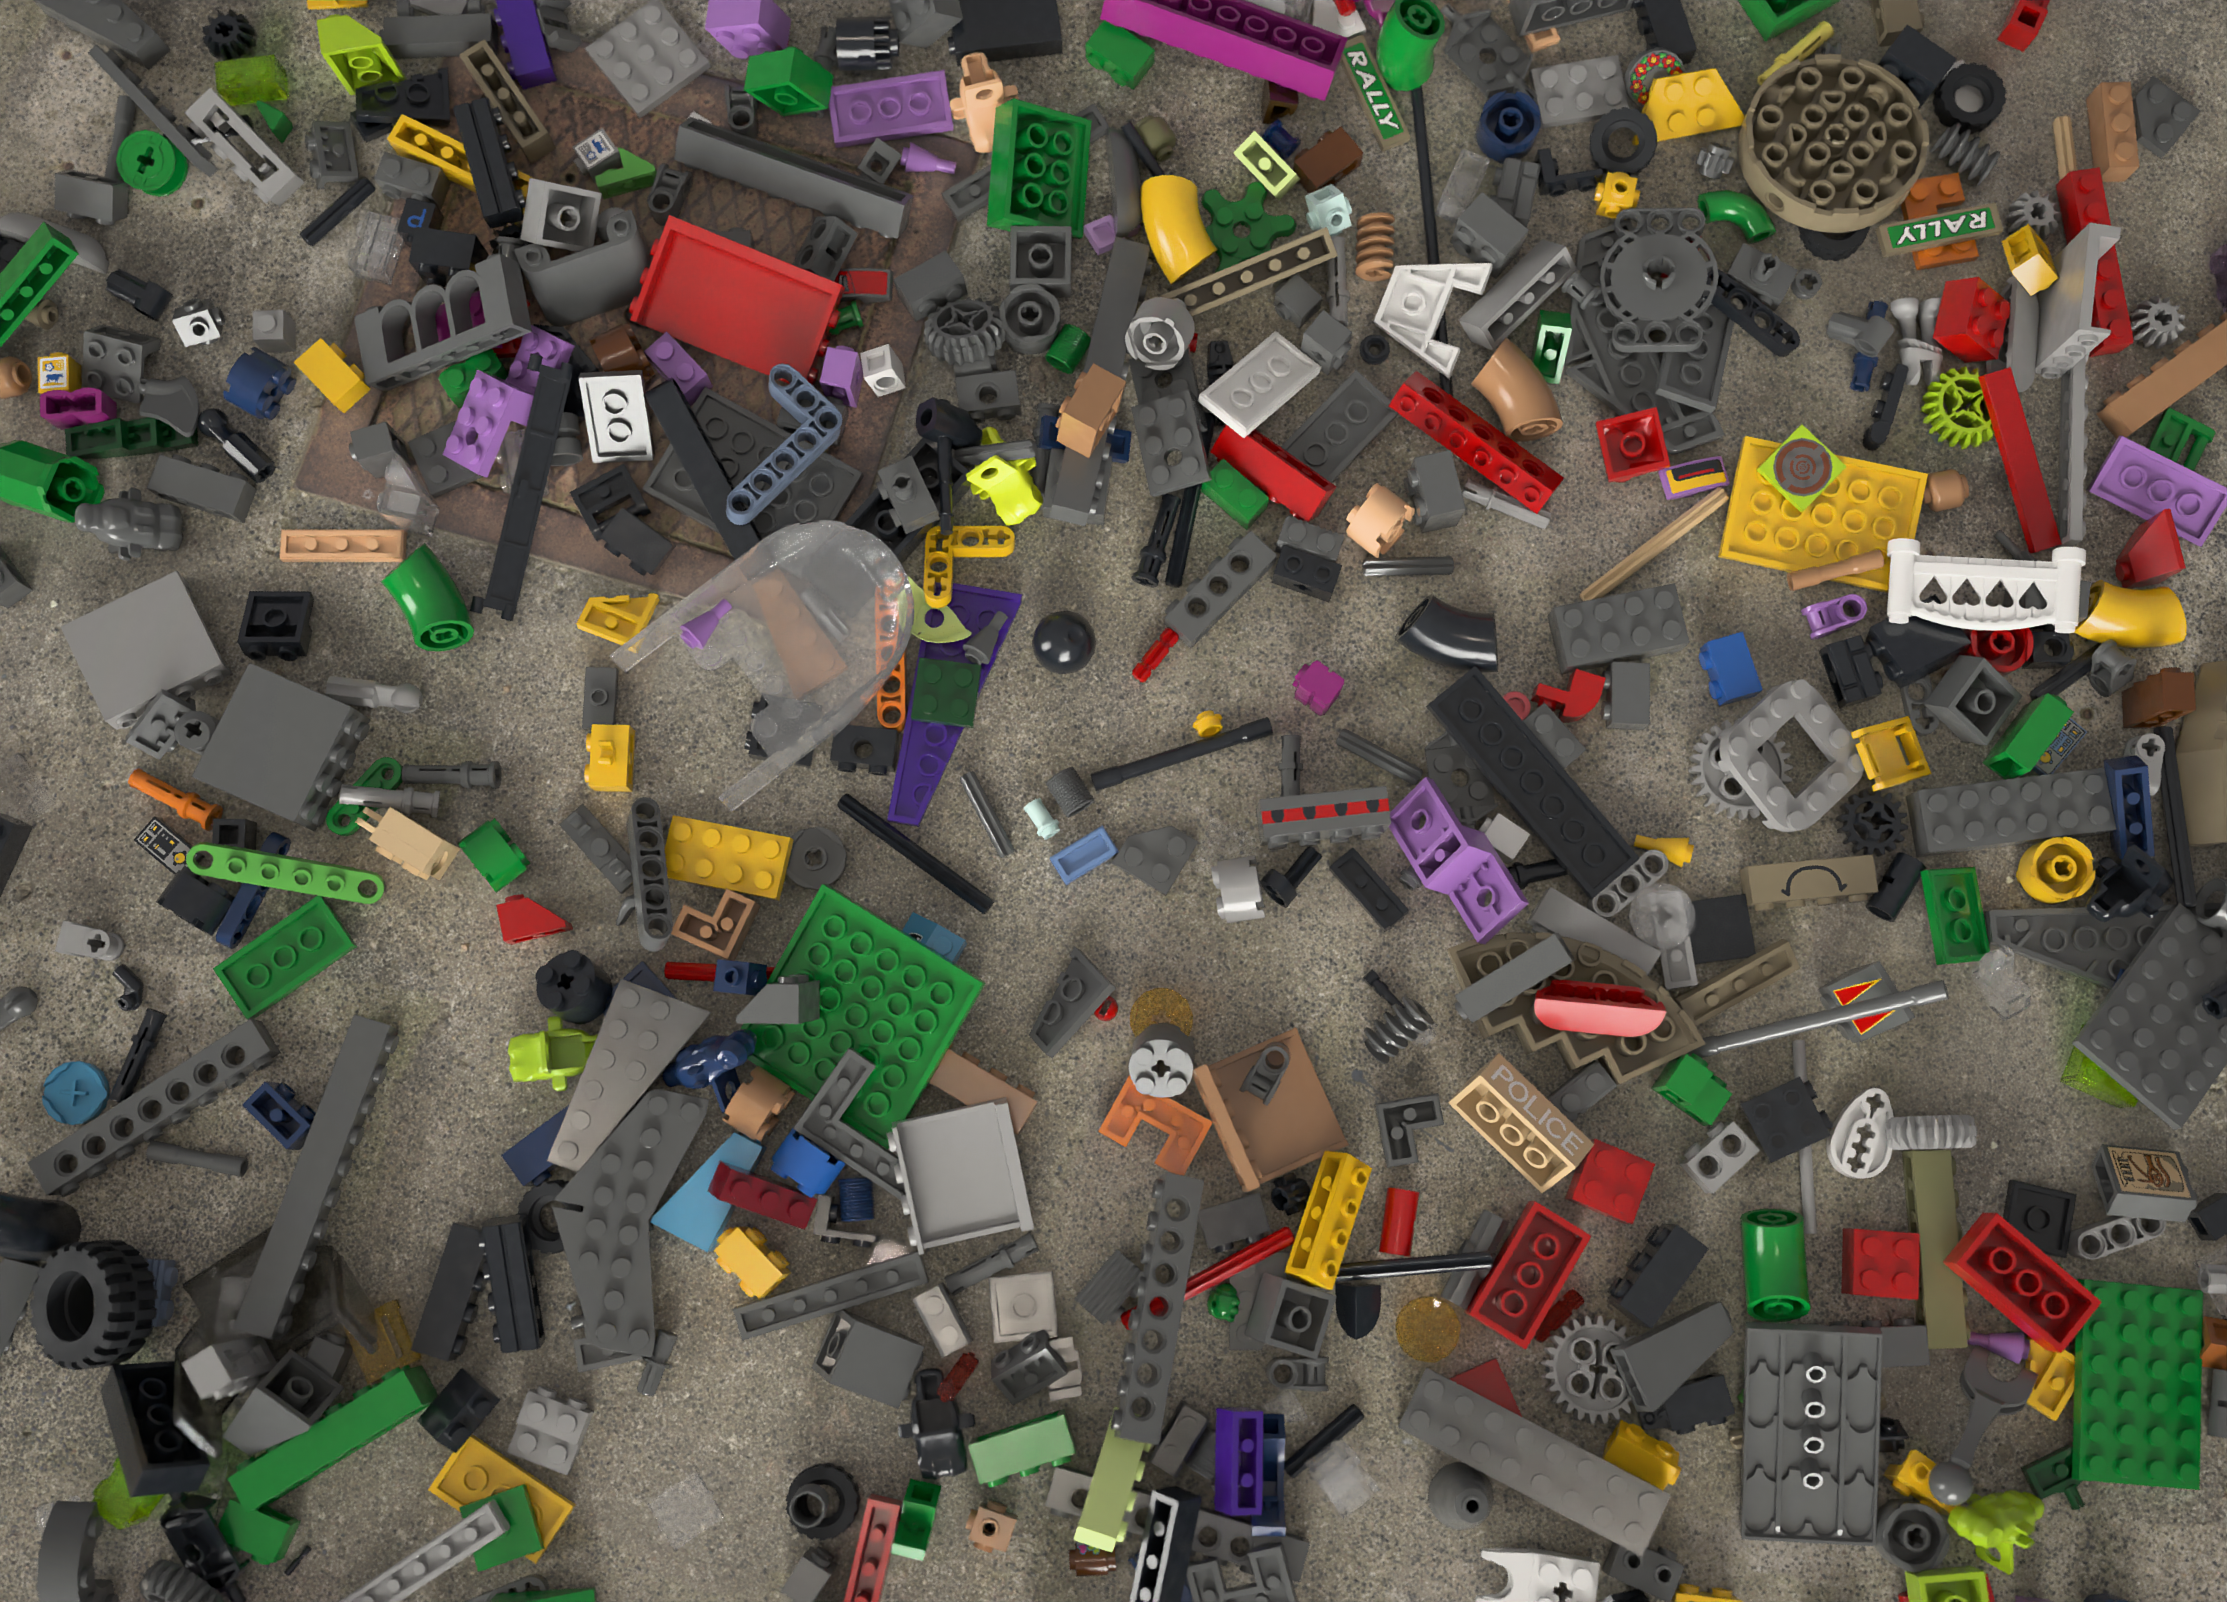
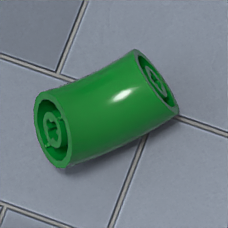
M1395 0L1382 23L1376 48L1378 69L1386 85L1396 91H1410L1419 88L1428 80L1433 72L1435 63L1433 50L1444 33L1445 22L1438 7L1430 0Z
M426 543L418 547L381 580L383 586L401 608L411 629L414 642L419 648L436 652L447 651L464 645L473 637L474 627L465 601L447 569Z
M1767 1208L1745 1212L1741 1215L1740 1224L1744 1287L1748 1314L1755 1319L1765 1322H1787L1807 1315L1811 1306L1806 1264L1804 1217L1800 1213L1785 1209Z

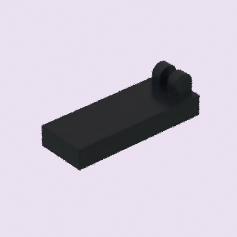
M1351 848L1329 866L1332 874L1384 932L1392 929L1397 922H1400L1409 913V909L1354 848Z

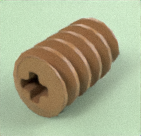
M1383 212L1370 213L1357 220L1356 227L1358 231L1356 239L1358 242L1356 244L1357 254L1355 261L1357 265L1355 273L1361 279L1383 281L1392 276L1391 273L1385 271L1394 266V263L1388 260V258L1393 257L1394 251L1387 248L1394 245V239L1389 236L1394 234L1395 228L1388 225L1395 221V216Z

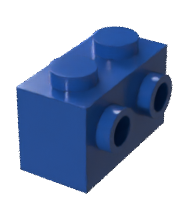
M1743 631L1708 641L1700 648L1699 662L1702 669L1708 672L1710 678L1709 691L1714 700L1717 699L1719 707L1755 697L1763 690Z

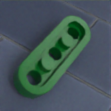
M380 758L352 786L396 790L403 782V766L393 758ZM388 770H393V777L386 780L385 773ZM338 800L328 811L326 823L333 833L340 836H350L361 827L355 823L357 818L360 817L367 821L370 816L362 812L365 806L339 804ZM368 807L373 811H376L378 809L376 807ZM345 816H349V824L343 826L342 819Z

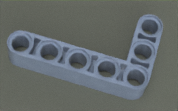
M777 364L771 369L768 390L770 395L801 426L730 492L727 497L726 514L728 519L734 524L744 525L749 523L835 442L840 435L843 420L840 411L789 364ZM783 378L788 380L790 384L779 386L775 381ZM806 399L813 405L805 408L800 406L798 401ZM828 420L833 422L835 427L827 429L822 427L820 422ZM806 440L811 442L814 447L803 449L798 443ZM780 461H787L792 465V468L783 470L776 464ZM763 481L768 483L770 488L762 491L757 489L755 484ZM743 502L749 508L746 511L740 512L733 508V504Z

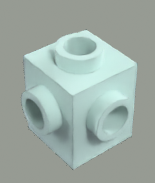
M1330 184L1305 195L1309 213H1306V218L1312 230L1318 231L1327 227L1330 237L1339 235L1343 229L1352 226L1349 214L1352 213L1351 205L1343 193L1334 185Z

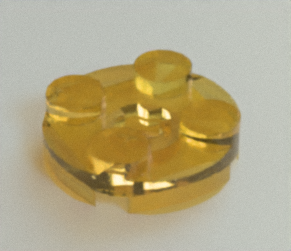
M1155 988L1144 992L1133 1004L1130 1012V1027L1135 1038L1146 1027L1157 1023L1152 1021V1016L1158 1015L1160 1011L1166 1012V1017L1170 1018V1024L1181 1028V1031L1187 1037L1190 1034L1193 1025V1014L1188 1001L1178 992L1168 988Z

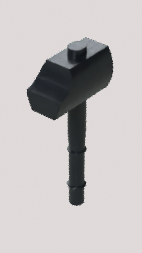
M932 397L919 404L916 414V428L919 436L937 443L941 534L951 535L953 534L954 518L952 509V449L980 446L983 431L977 427L966 410L952 405L948 400Z

